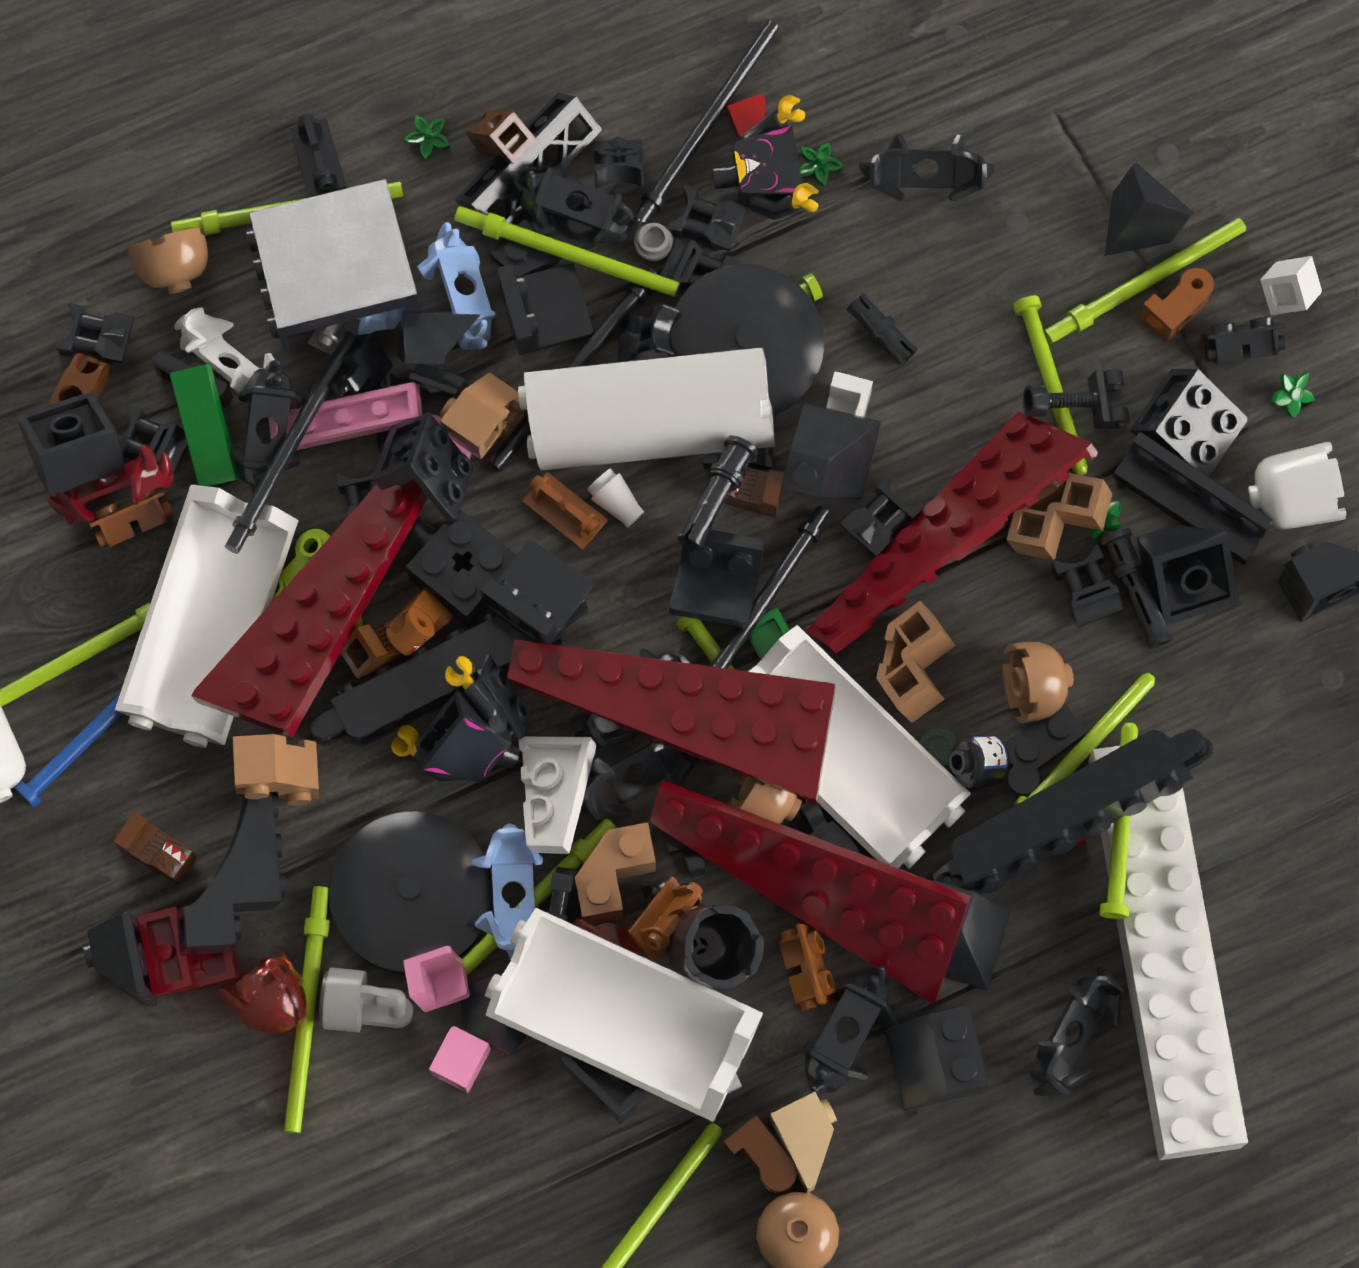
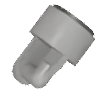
M330 967L329 971L325 972L319 1006V1023L323 1025V1029L359 1033L362 1024L401 1028L411 1022L414 1014L413 1006L406 999L403 991L367 986V972L363 970Z

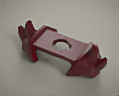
M143 444L140 446L141 453L138 459L125 463V470L114 473L105 479H96L75 486L66 492L55 493L56 497L48 495L46 500L57 513L65 516L69 525H72L75 520L92 522L95 516L84 507L85 502L107 496L108 493L127 486L132 488L133 504L137 505L152 490L158 487L167 489L172 483L174 475L170 458L166 452H162L161 459H158L154 452ZM112 477H116V478H115L113 481H111L110 483H108V484H106V485L103 484V483H104L105 481H107L108 479H110V478H112Z

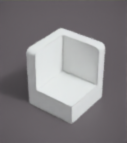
M1312 256L1278 261L1261 278V284L1271 315L1307 310L1322 291Z
M835 371L826 408L865 417L873 381Z

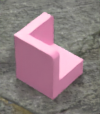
M444 946L403 960L409 996L424 1012L464 1000L470 996L464 961L450 946Z
M455 1026L451 1027L429 1068L431 1075L468 1094L490 1053L489 1043Z

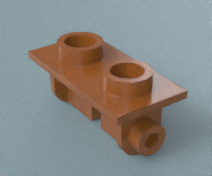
M548 472L543 477L538 475L532 480L529 485L531 491L522 500V503L581 550L588 545L608 522L604 516Z
M163 489L152 490L137 505L133 504L131 494L132 502L118 507L116 502H112L95 510L96 518L89 523L91 527L99 524L101 528L100 531L95 532L100 546L109 545L111 548L120 542L134 537L135 534L129 522L137 519L142 532L167 523V518L174 514L168 501L160 504L158 500L159 497L165 495Z
M673 876L670 877L628 931L652 962H656L670 944V935L675 930L677 922L681 919L680 916L697 908L701 903L703 890L698 884L691 882L688 885L681 886Z
M800 923L796 924L797 930L789 929L781 932L782 940L779 941L786 969L791 970L801 966L802 973L789 977L795 1004L800 1005L802 1012L817 1009V1004L835 1005L833 993H835L836 989L835 982L830 971L825 969L822 958L825 946L820 933L812 926Z

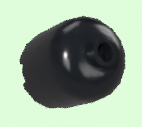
M712 905L697 907L680 916L681 919L677 922L675 930L670 935V944L666 948L670 964L678 974L706 987L731 989L757 972L763 958L764 940L762 935L758 934L756 925L751 920L749 913L735 906Z

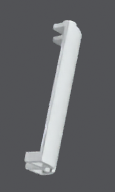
M762 348L524 372L525 386L518 387L521 410H528L531 435H527L528 455L530 459L537 458L540 470L723 452L725 450L724 441L730 435L744 438L756 448L775 447L773 411L769 400L766 359Z
M190 485L115 707L116 711L130 716L128 721L130 725L144 730H151L152 726H156L184 735V742L201 748H206L208 742L225 745L234 716L201 705L191 695L201 681L271 604L299 520L274 506L265 505L255 523L257 526L255 534L248 536L239 554H235L227 550L225 544L234 530L232 526L236 516L243 514L248 503L239 500L220 488Z
M798 625L778 639L762 660L748 671L835 683L836 692L817 802L877 861L895 868H899L904 863L908 868H911L926 852L921 845L943 823L950 828L965 813L966 810L960 805L971 793Z
M538 908L534 909L527 922L520 920L510 940L511 943L516 945L512 959L502 976L494 974L486 990L485 996L491 999L486 1016L713 1122L732 1085L734 1076L748 1050L763 1013Z

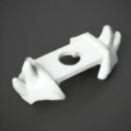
M202 307L191 309L186 315L180 317L174 326L175 330L181 329L180 348L187 353L193 352L207 364L211 363V367L231 383L230 387L240 394L253 373L262 368L255 366L223 340L222 334L234 326L232 322L204 314ZM267 353L264 356V368L270 361L275 360L271 353ZM219 358H231L239 367L237 369L228 368L220 362Z

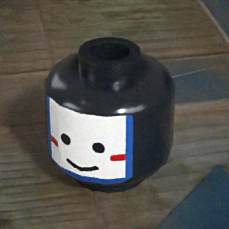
M966 735L958 739L953 745L949 757V766L953 776L963 787H993L1001 783L1010 767V754L1003 742L994 735Z

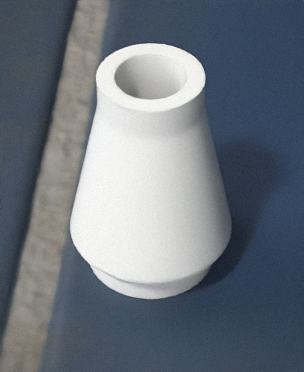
M611 469L604 472L587 489L593 496L591 498L593 502L620 520L627 528L644 514L621 474L616 475Z

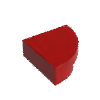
M763 94L727 106V112L738 139L764 118L765 98Z

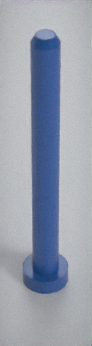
M120 694L30 782L25 784L21 781L14 788L33 808L42 801L38 795L122 715V713L115 710Z

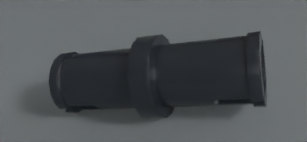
M865 293L856 298L846 309L870 333L868 338L873 343L878 342L897 361L899 366L905 364V360L908 361L917 352L918 348L895 326L896 321L891 316L886 317L869 300Z

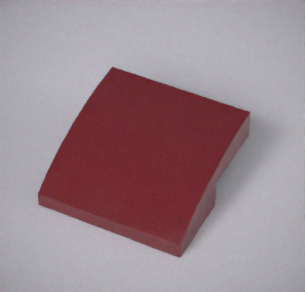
M175 906L137 917L154 997L182 993L240 980L233 948L230 952L180 955L177 914L181 910L180 908Z

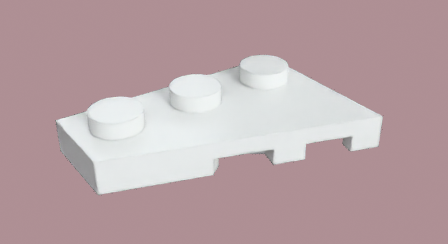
M523 737L519 739V749L523 753L521 780L525 784L526 801L523 803L526 846L533 853H570L597 746L591 737Z

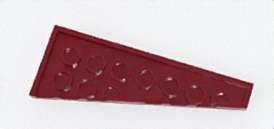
M1018 411L978 451L977 455L951 479L949 484L925 506L922 512L906 528L900 531L891 544L879 556L873 559L862 574L845 588L844 592L833 604L818 616L817 620L805 631L806 634L817 645L836 655L873 627L871 624L876 621L875 616L882 611L894 607L898 608L906 602L904 594L923 580L927 584L937 578L935 571L953 557L960 561L1002 529L1004 523L1008 521V515L1015 510H1021L1025 507L1029 508L1038 501L1036 494L1054 480L1061 484L1070 476L1067 471L1083 458L1094 459L1098 454L1095 447L1087 440L1036 418L1027 417L1024 413Z
M414 479L405 485H395L384 490H380L376 485L195 688L191 696L197 703L291 738L294 736L428 499V496Z
M515 639L507 676L509 683L549 699H557L577 707L579 711L612 721L624 729L629 728L650 736L654 741L704 761L705 759L732 769L734 773L744 777L747 775L770 784V787L779 791L785 790L805 798L807 802L817 803L836 692L835 683Z
M663 781L661 783L649 822L872 966L883 965L886 975L926 1001L935 1004L968 908L970 895L670 782Z

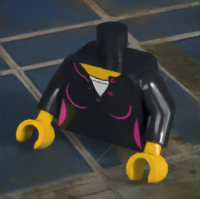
M791 95L784 96L778 104V110L763 118L740 136L738 141L732 144L733 164L712 167L715 190L737 187L740 205L772 220L800 212L801 208L808 212H814L818 208V203L808 199L810 195L817 194L818 190L808 183H802L792 125L787 126L788 120L801 122L805 118V111L796 109L791 113L792 107L800 102L799 98Z
M459 656L456 664L462 669L464 675L455 673L453 668L448 666L445 678L453 686L462 685L465 691H455L420 737L415 728L403 725L397 732L399 737H395L391 747L392 751L398 756L412 755V761L437 781L444 782L464 779L479 782L484 780L496 764L508 769L513 768L519 758V748L511 745V738L507 728L508 719L497 701L479 680L474 682L470 677L473 670L470 660Z

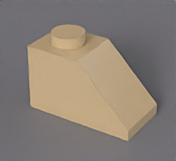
M816 1092L771 1113L769 1118L786 1154L796 1167L797 1176L806 1193L813 1191L834 1131L831 1123L837 1121L828 1100L825 1098L820 1101Z

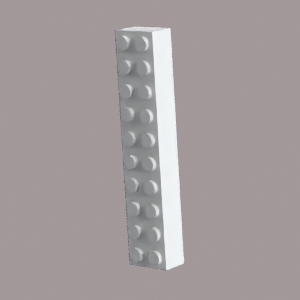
M1120 746L1093 749L1088 764L1118 749ZM1182 787L1175 794L1160 796L1149 802L1142 812L1131 816L1124 904L1129 906V918L1116 919L1159 1160L1241 1149L1248 1143ZM1114 822L1111 823V827L1107 831L1101 833L1108 876Z

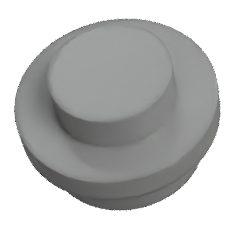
M659 223L645 224L635 234V250L645 260H662L672 250L673 238L671 232Z

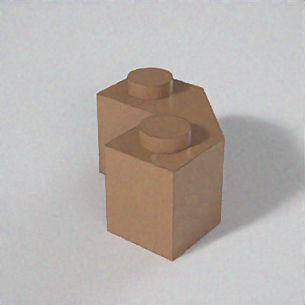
M489 372L464 389L457 399L452 397L448 400L441 410L440 418L442 419L440 423L454 442L479 459H482L498 437L505 441L528 414V410H521L518 391Z
M1068 473L1070 477L1061 484L1054 480L1051 485L1036 494L1038 501L1029 508L1025 507L1014 511L1007 536L1008 543L1017 554L1053 560L1056 557L1064 524L1103 531L1112 498V492L1105 481Z
M921 601L888 624L885 635L887 645L883 663H879L876 677L896 708L911 723L944 700L924 669L956 646L937 618Z
M276 734L233 737L234 773L237 794H244V797L248 799H261L269 797V792H278L279 801L287 800V804L292 806L307 805L311 803V799L319 798L317 748L315 741L301 740L298 741V744H286V736Z
M648 822L607 830L575 876L584 926L624 919L617 879L656 872V861Z

